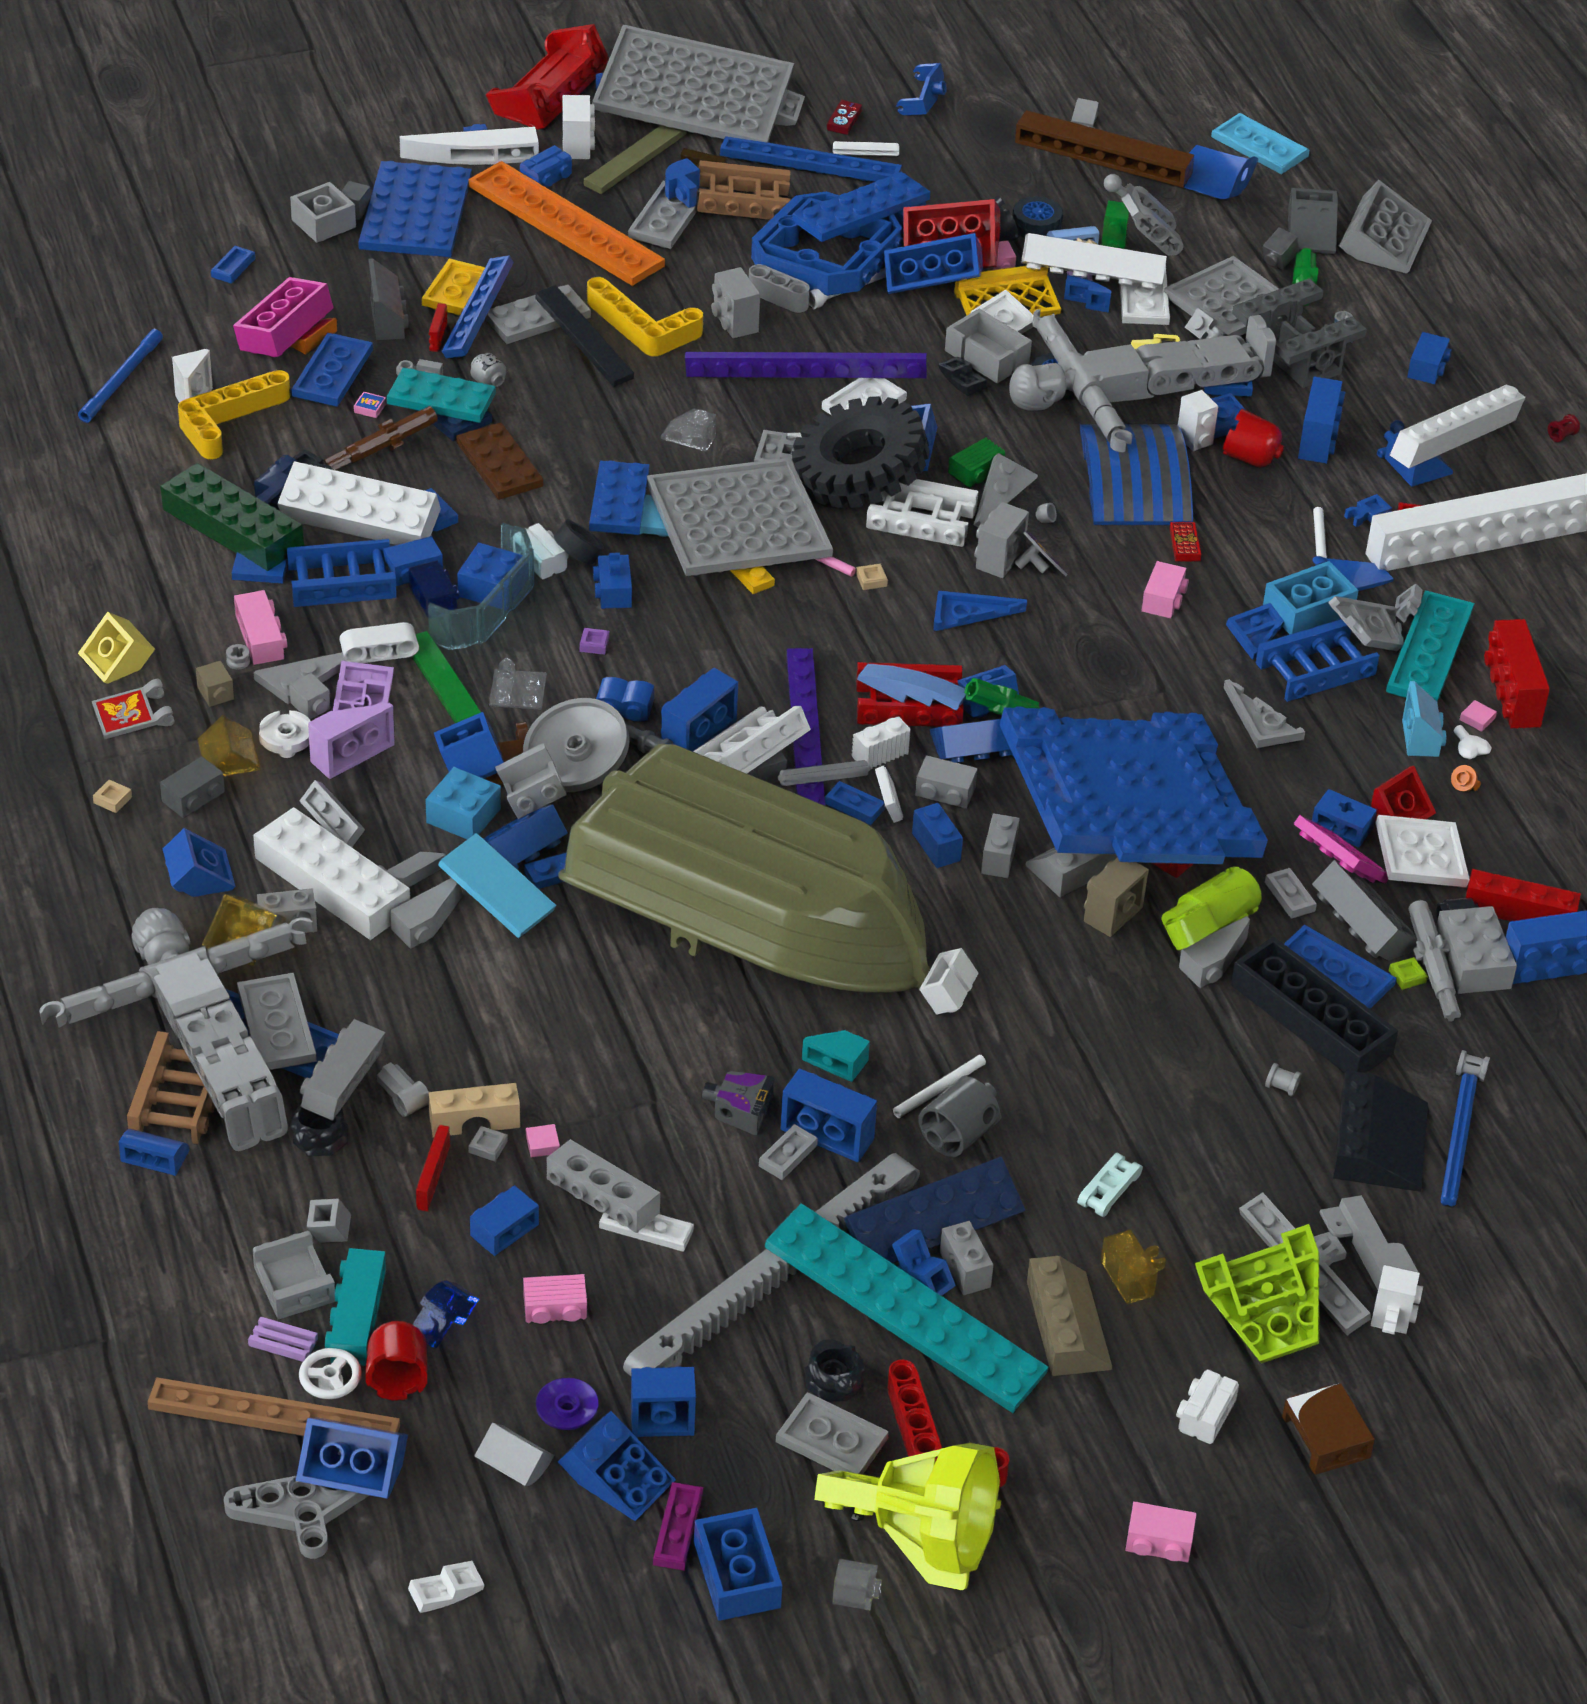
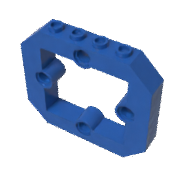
M827 191L796 195L752 237L751 258L755 265H765L806 282L810 287V291L819 289L827 296L857 292L865 284H868L871 278L876 273H879L885 265L884 250L903 247L902 227L895 215L892 214L841 234L840 236L844 238H856L861 235L870 239L860 243L859 250L844 266L819 259V253L812 249H802L796 252L783 248L792 247L799 243V232L803 228L793 222L794 213L840 196Z

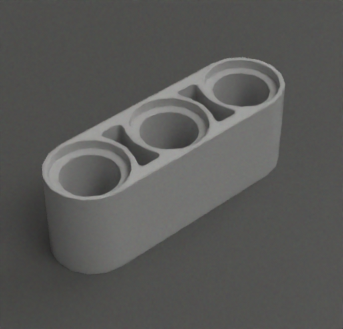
M757 264L750 267L749 279L760 293V298L797 313L804 312L809 308L810 287L806 282L765 265Z

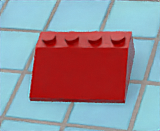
M995 199L903 207L904 247L975 233L982 248L983 268L996 267L1000 238V208Z

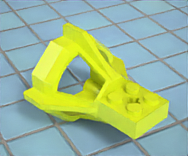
M974 1443L950 1446L887 1462L880 1478L842 1470L818 1474L814 1500L824 1501V1507L843 1510L844 1507H855L854 1513L862 1515H873V1512H875L878 1526L886 1530L928 1584L964 1590L968 1587L970 1572L978 1568L993 1532L995 1512L1001 1506V1500H997L1000 1478L994 1447Z

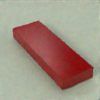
M439 1125L416 1188V1207L418 1210L428 1212L450 1148V1126Z

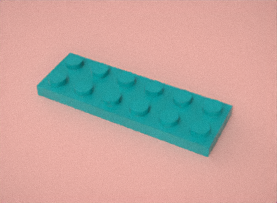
M1425 590L1421 599V605L1418 607L1387 684V693L1407 697L1409 682L1415 681L1438 703L1473 612L1474 603Z

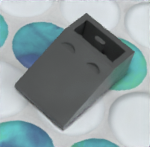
M1291 188L1288 206L1289 232L1298 236L1299 251L1303 248H1310L1312 252L1320 254L1336 253L1337 191Z

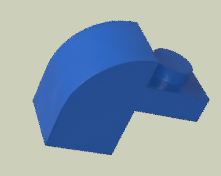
M688 158L669 165L665 172L666 197L668 199L677 197L688 208L696 206L700 169Z
M913 1229L892 1244L900 1264L898 1267L942 1296L956 1286L946 1260L931 1257L921 1230Z

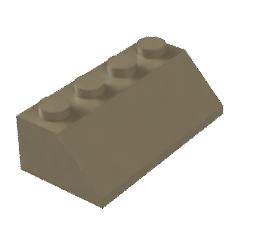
M1061 1256L1031 1258L1029 1260L1027 1285L1051 1375L1060 1376L1112 1370L1110 1356L1086 1272Z

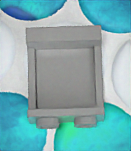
M544 743L495 767L505 786L507 800L518 819L567 795L555 763Z
M310 1231L296 1233L253 1248L254 1268L277 1319L335 1302V1282L331 1274L326 1275L313 1247V1238Z

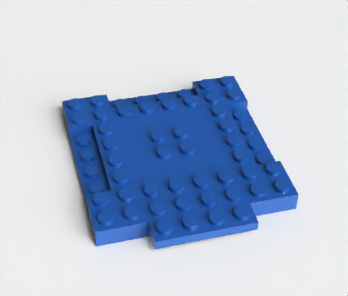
M1004 707L1000 721L1001 730L1057 853L1116 854L1119 862L1223 864L1225 857H1263L1268 840L1252 809L1242 806L1215 754L1218 744L1202 714L1164 712L1153 713L1151 721L1101 720L1096 718H1058L1054 709L1046 707L1040 709Z

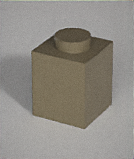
M221 661L196 668L197 688L209 707L234 700L233 680Z

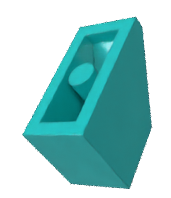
M846 1030L808 1036L803 1040L802 1060L852 1082L869 1061L870 1041Z

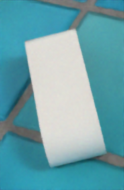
M409 623L350 629L343 632L339 639L344 659L348 662L368 663L407 658L415 655L419 650L414 627Z

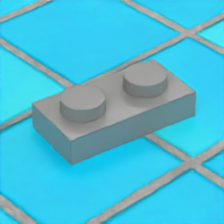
M1291 868L1266 875L1265 884L1291 919L1315 912L1316 902Z
M794 1124L759 1158V1167L783 1180L817 1146L818 1138Z

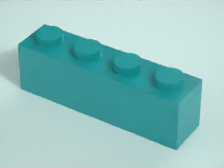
M349 1248L347 1260H342L340 1265V1278H343L342 1284L337 1283L335 1289V1302H338L337 1307L331 1308L330 1326H333L332 1331L326 1332L325 1348L345 1350L355 1356L362 1366H366L368 1342L375 1330L386 1274L385 1251ZM330 1357L331 1363L334 1362L336 1357Z

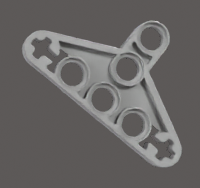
M296 1476L232 1488L224 1496V1509L226 1515L231 1519L295 1531L301 1554L310 1559H317L322 1557L328 1550V1536L325 1524L369 1495L340 1489L329 1490L324 1486L296 1481ZM304 1486L310 1489V1492L305 1496H298L293 1493L298 1487ZM266 1493H276L279 1496L273 1502L262 1500V1496ZM252 1497H256V1508H253ZM235 1501H241L242 1506H236ZM304 1512H312L316 1515L311 1521L299 1519V1516ZM311 1537H317L322 1540V1543L316 1547H309L305 1544V1541Z

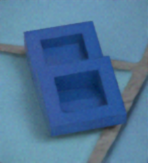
M1067 275L1064 299L1086 303L1085 309L1109 312L1111 290L1090 280Z

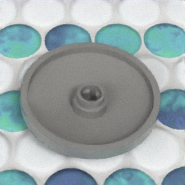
M592 698L571 699L549 708L534 721L526 734L523 753L544 743L555 763L565 792L583 791L599 785L611 771H617L621 766L629 748V732L621 714L610 704Z

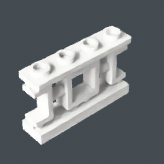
M916 479L909 486L899 483L902 491L892 497L886 491L881 492L883 501H885L883 506L870 504L867 510L866 527L868 529L963 547L965 537L967 536L968 522L959 521L960 516L973 519L977 510L978 491ZM911 508L931 510L933 513L932 515L912 512Z
M794 706L779 717L775 716L773 710L767 712L765 707H758L693 752L747 774L811 729L801 706Z

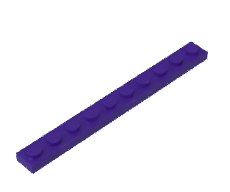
M685 353L686 377L927 378V353Z
M787 648L790 709L794 706H801L811 729L793 742L794 767L822 765L813 648ZM823 781L796 785L797 795L825 806Z

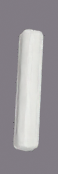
M835 141L833 143V154L897 157L899 155V144Z

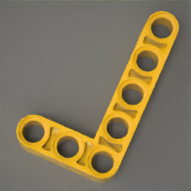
M594 277L587 282V304L648 356H660L700 338L703 334V312L698 308H687L656 322L606 279Z
M276 370L182 400L178 404L179 426L202 457L217 459L222 455L223 447L221 430L216 424L288 401L291 396L289 374L282 370Z

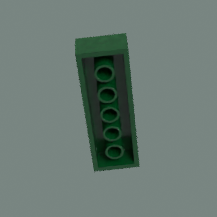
M196 463L160 486L164 511L234 553H240L266 571L287 559V548L304 546L301 523L199 463Z

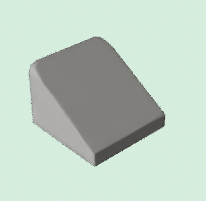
M1078 98L1071 122L1088 125L1093 128L1098 116L1099 103Z

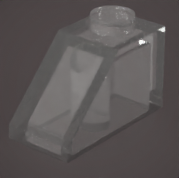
M693 408L670 421L661 434V439L707 451L716 438V414Z

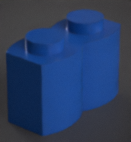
M606 677L602 679L596 699L610 704L622 717L628 720L646 721L649 718L654 702V685L645 681L628 682L617 677Z

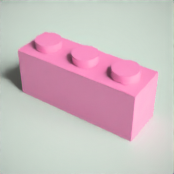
M265 590L234 595L235 615L246 646L250 651L253 665L284 659L283 648H287V639L284 632L280 633V619L278 616H274L273 600H268Z

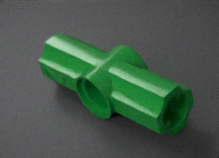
M1303 248L1301 251L1296 252L1292 284L1310 278L1317 285L1318 267H1316V254L1310 248Z
M972 678L965 687L966 700L988 708V711L1002 715L1004 707L1040 709L1039 702L1017 694L1018 691L1001 685H993L981 679Z

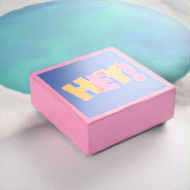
M363 392L354 405V413L377 418L386 405V397Z

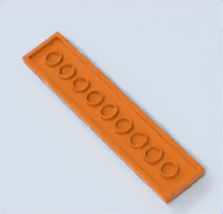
M503 161L496 163L469 179V187L631 286L665 267V258Z

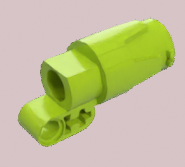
M1230 867L1225 870L1226 872H1221L1181 896L1177 906L1165 912L1161 918L1176 950L1187 948L1206 936L1255 913L1261 902V890L1255 878L1244 869Z

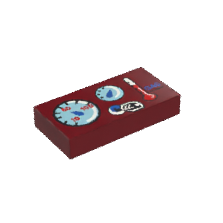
M841 100L827 122V130L848 135L862 112V104Z

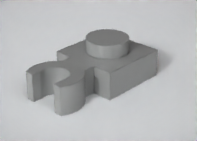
M1414 584L1396 598V616L1403 623L1406 622L1409 614L1416 615L1417 608L1421 605L1423 590L1417 584Z

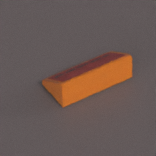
M326 318L319 320L290 347L304 354L309 353L321 344L327 333L335 334L337 332V319Z

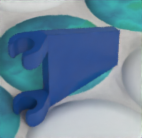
M1316 556L1312 560L1315 566L1330 561L1359 591L1381 586L1394 580L1385 569H1378L1375 563L1328 559L1321 556Z

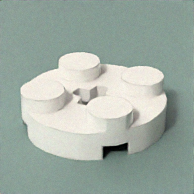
M289 710V714L280 715V711L273 712L267 715L260 723V744L271 752L279 753L283 758L293 757L296 752L305 749L309 745L308 723L310 719L297 711Z

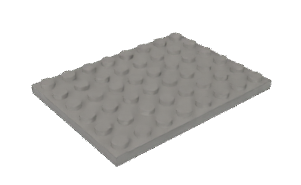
M623 25L592 104H594V110L603 113L620 115L625 118L642 120L669 128L673 127L691 133L695 132L721 139L727 136L768 143L793 72L794 63Z

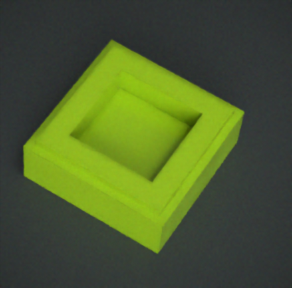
M1415 957L1392 963L1389 966L1390 974L1396 977V982L1402 990L1427 982L1428 976Z

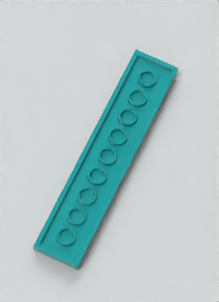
M802 1203L765 1242L766 1249L1011 1413H1014L1047 1374L1048 1366Z

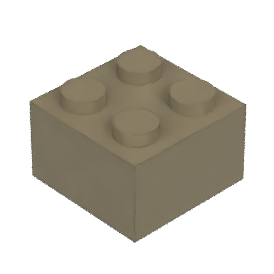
M1118 857L1114 861H1109L1104 870L1097 876H1092L1087 884L1088 894L1084 904V922L1111 937L1143 908L1149 869L1137 862H1119Z

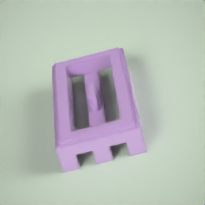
M260 1316L258 1326L254 1327L253 1335H250L248 1338V1344L257 1349L303 1362L311 1354L318 1340V1335L316 1332ZM261 1336H262V1337H266V1338H269V1339H272V1340H276L277 1342H274V1341H271V1340H267V1339H264V1338H260V1337H261ZM289 1344L303 1348L304 1350L289 1346Z

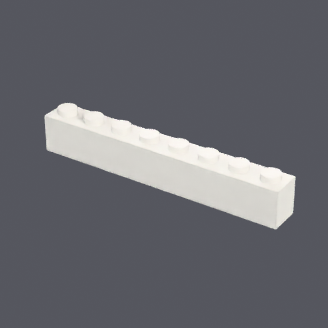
M1504 385L1403 429L1399 432L1390 456L1408 468L1416 466L1514 422L1525 400V396L1520 394L1515 387Z

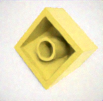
M107 612L78 654L102 681L108 684L141 670L155 648L129 620Z

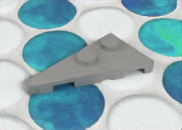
M996 454L991 463L974 525L979 527L980 524H984L992 510H996L1001 502H1010L1031 484L1038 475L1003 455Z
M341 652L256 670L254 672V680L285 703L290 704L289 683L310 673L323 683L340 672L341 661H345L344 655Z
M1230 679L1225 680L1224 690L1256 748L1304 740L1305 731L1303 728H1293L1286 723L1287 717L1275 712L1271 706L1258 697L1253 700L1245 695L1244 688L1239 684L1232 682Z

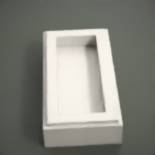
M886 767L876 768L875 771L883 800L893 822L903 820V814L891 776Z

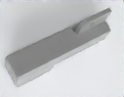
M1362 1195L1342 1198L1339 1207L1320 1210L1319 1213L1333 1236L1338 1238L1353 1236L1352 1243L1377 1289L1379 1288L1384 1265L1418 1272L1403 1244L1388 1243Z

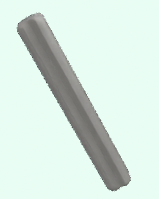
M866 760L787 769L780 771L778 780L782 786L861 777L868 775L870 766Z

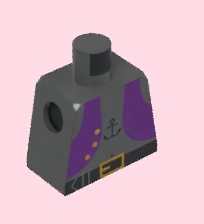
M730 1071L727 1072L722 1085L706 1082L702 1099L715 1102V1118L717 1120L757 1135L773 1098L774 1077Z

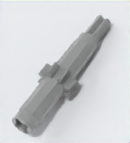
M1423 900L1415 901L1410 904L1408 910L1417 938V948L1413 949L1416 960H1421L1422 965L1426 966L1432 989L1435 992L1436 998L1439 999L1444 1018H1447L1448 1021H1454L1455 1018H1460L1461 1013L1455 997L1454 982L1446 960L1448 958L1446 953L1450 951L1447 939L1442 940L1441 935H1438L1428 903Z

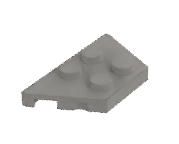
M1338 596L1329 601L1330 606L1364 646L1398 651L1403 647L1401 623H1396L1395 617L1397 612L1394 606Z

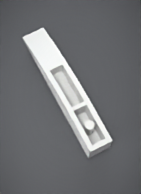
M535 127L400 136V157L419 161L468 165L496 164L500 161L504 163H520L539 154V142Z

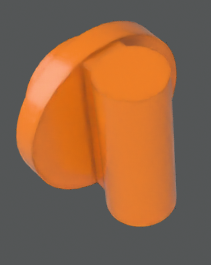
M1468 765L1458 766L1451 775L1452 785L1459 791L1467 792L1472 789L1476 791L1481 785L1475 769Z

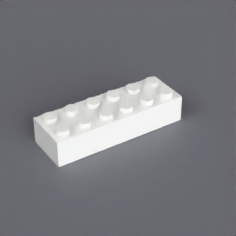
M295 461L277 503L280 512L299 523L373 540L389 539L390 544L395 545L430 537L441 510L436 493Z
M294 807L253 835L255 858L299 890L313 888L314 899L317 903L369 940L391 926V909L410 900L409 887Z

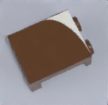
M1341 1383L1333 1386H1323L1316 1391L1305 1394H1296L1285 1400L1282 1418L1285 1422L1293 1421L1311 1452L1309 1466L1314 1475L1371 1458L1375 1439Z

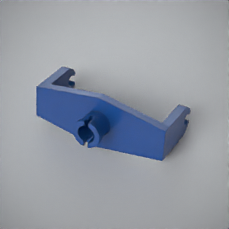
M941 63L919 64L914 68V73L920 72V74L916 73L914 77L917 80L925 81L920 98H905L898 101L896 107H903V109H898L900 114H927L937 101L938 95H945L946 83L943 81L944 74Z

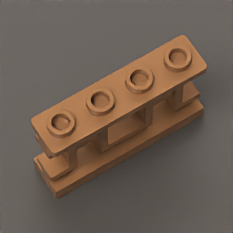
M701 160L699 162V186L709 187V189L699 188L697 199L698 212L771 220L790 201V198L779 197V195L788 196L790 170ZM733 190L754 192V194L736 193Z

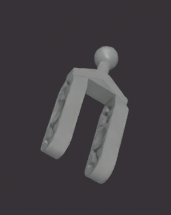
M1110 174L1104 179L1105 189L1109 192H1116L1121 196L1136 228L1168 256L1177 255L1183 250L1182 239L1175 231L1176 221L1173 214L1145 188L1141 186L1134 187L1131 183L1123 187L1121 178L1116 174Z

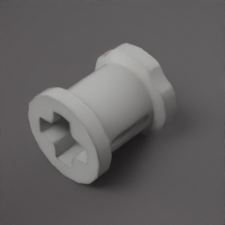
M1462 1050L1456 1075H1461L1462 1073L1474 1074L1479 1078V1081L1484 1082L1490 1057L1483 1059L1468 1055L1467 1051Z
M1273 1063L1267 1076L1265 1087L1270 1088L1273 1086L1288 1092V1095L1293 1097L1302 1073L1298 1071L1296 1073L1279 1068V1064Z

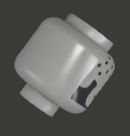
M492 353L479 354L471 362L470 373L478 383L498 387L505 380L506 366Z

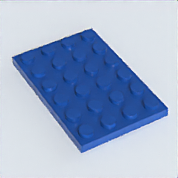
M381 161L360 234L359 249L451 257L469 189V179L472 177V169Z

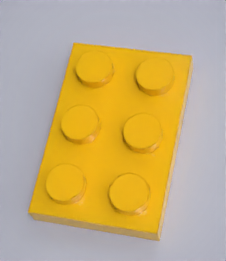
M448 259L423 295L422 306L436 310L438 303H443L447 306V312L461 315L485 267Z

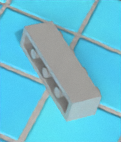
M356 1019L351 1022L348 1028L343 1027L338 1035L337 1043L335 1045L331 1044L327 1049L324 1061L319 1060L313 1070L312 1077H307L304 1080L300 1089V1094H303L301 1107L333 1120L380 1055L385 1032Z

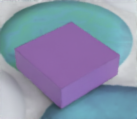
M584 628L580 641V652L605 655L610 631Z

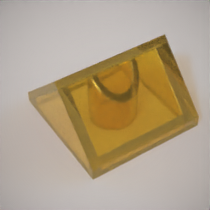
M222 715L198 738L201 756L221 770L223 776L260 770L251 730Z
M224 894L202 946L211 948L270 928L276 914L244 897ZM256 960L247 964L254 966Z

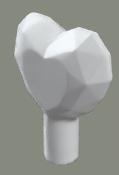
M1462 725L1455 727L1454 733L1461 740L1458 745V751L1462 757L1472 759L1476 756L1490 753L1492 747L1486 740L1478 736L1469 735Z

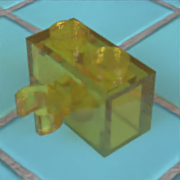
M1131 1229L1104 1237L1101 1254L1103 1266L1127 1304L1154 1296L1157 1271L1164 1269L1166 1263L1165 1257L1154 1259V1257L1158 1256V1246H1150L1144 1251Z

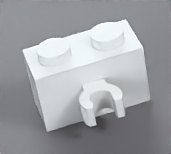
M1386 1265L1383 1266L1371 1321L1372 1327L1381 1328L1382 1332L1390 1334L1395 1332L1407 1333L1409 1322L1415 1323L1419 1306L1413 1305V1303L1420 1304L1423 1286L1417 1285L1420 1273Z

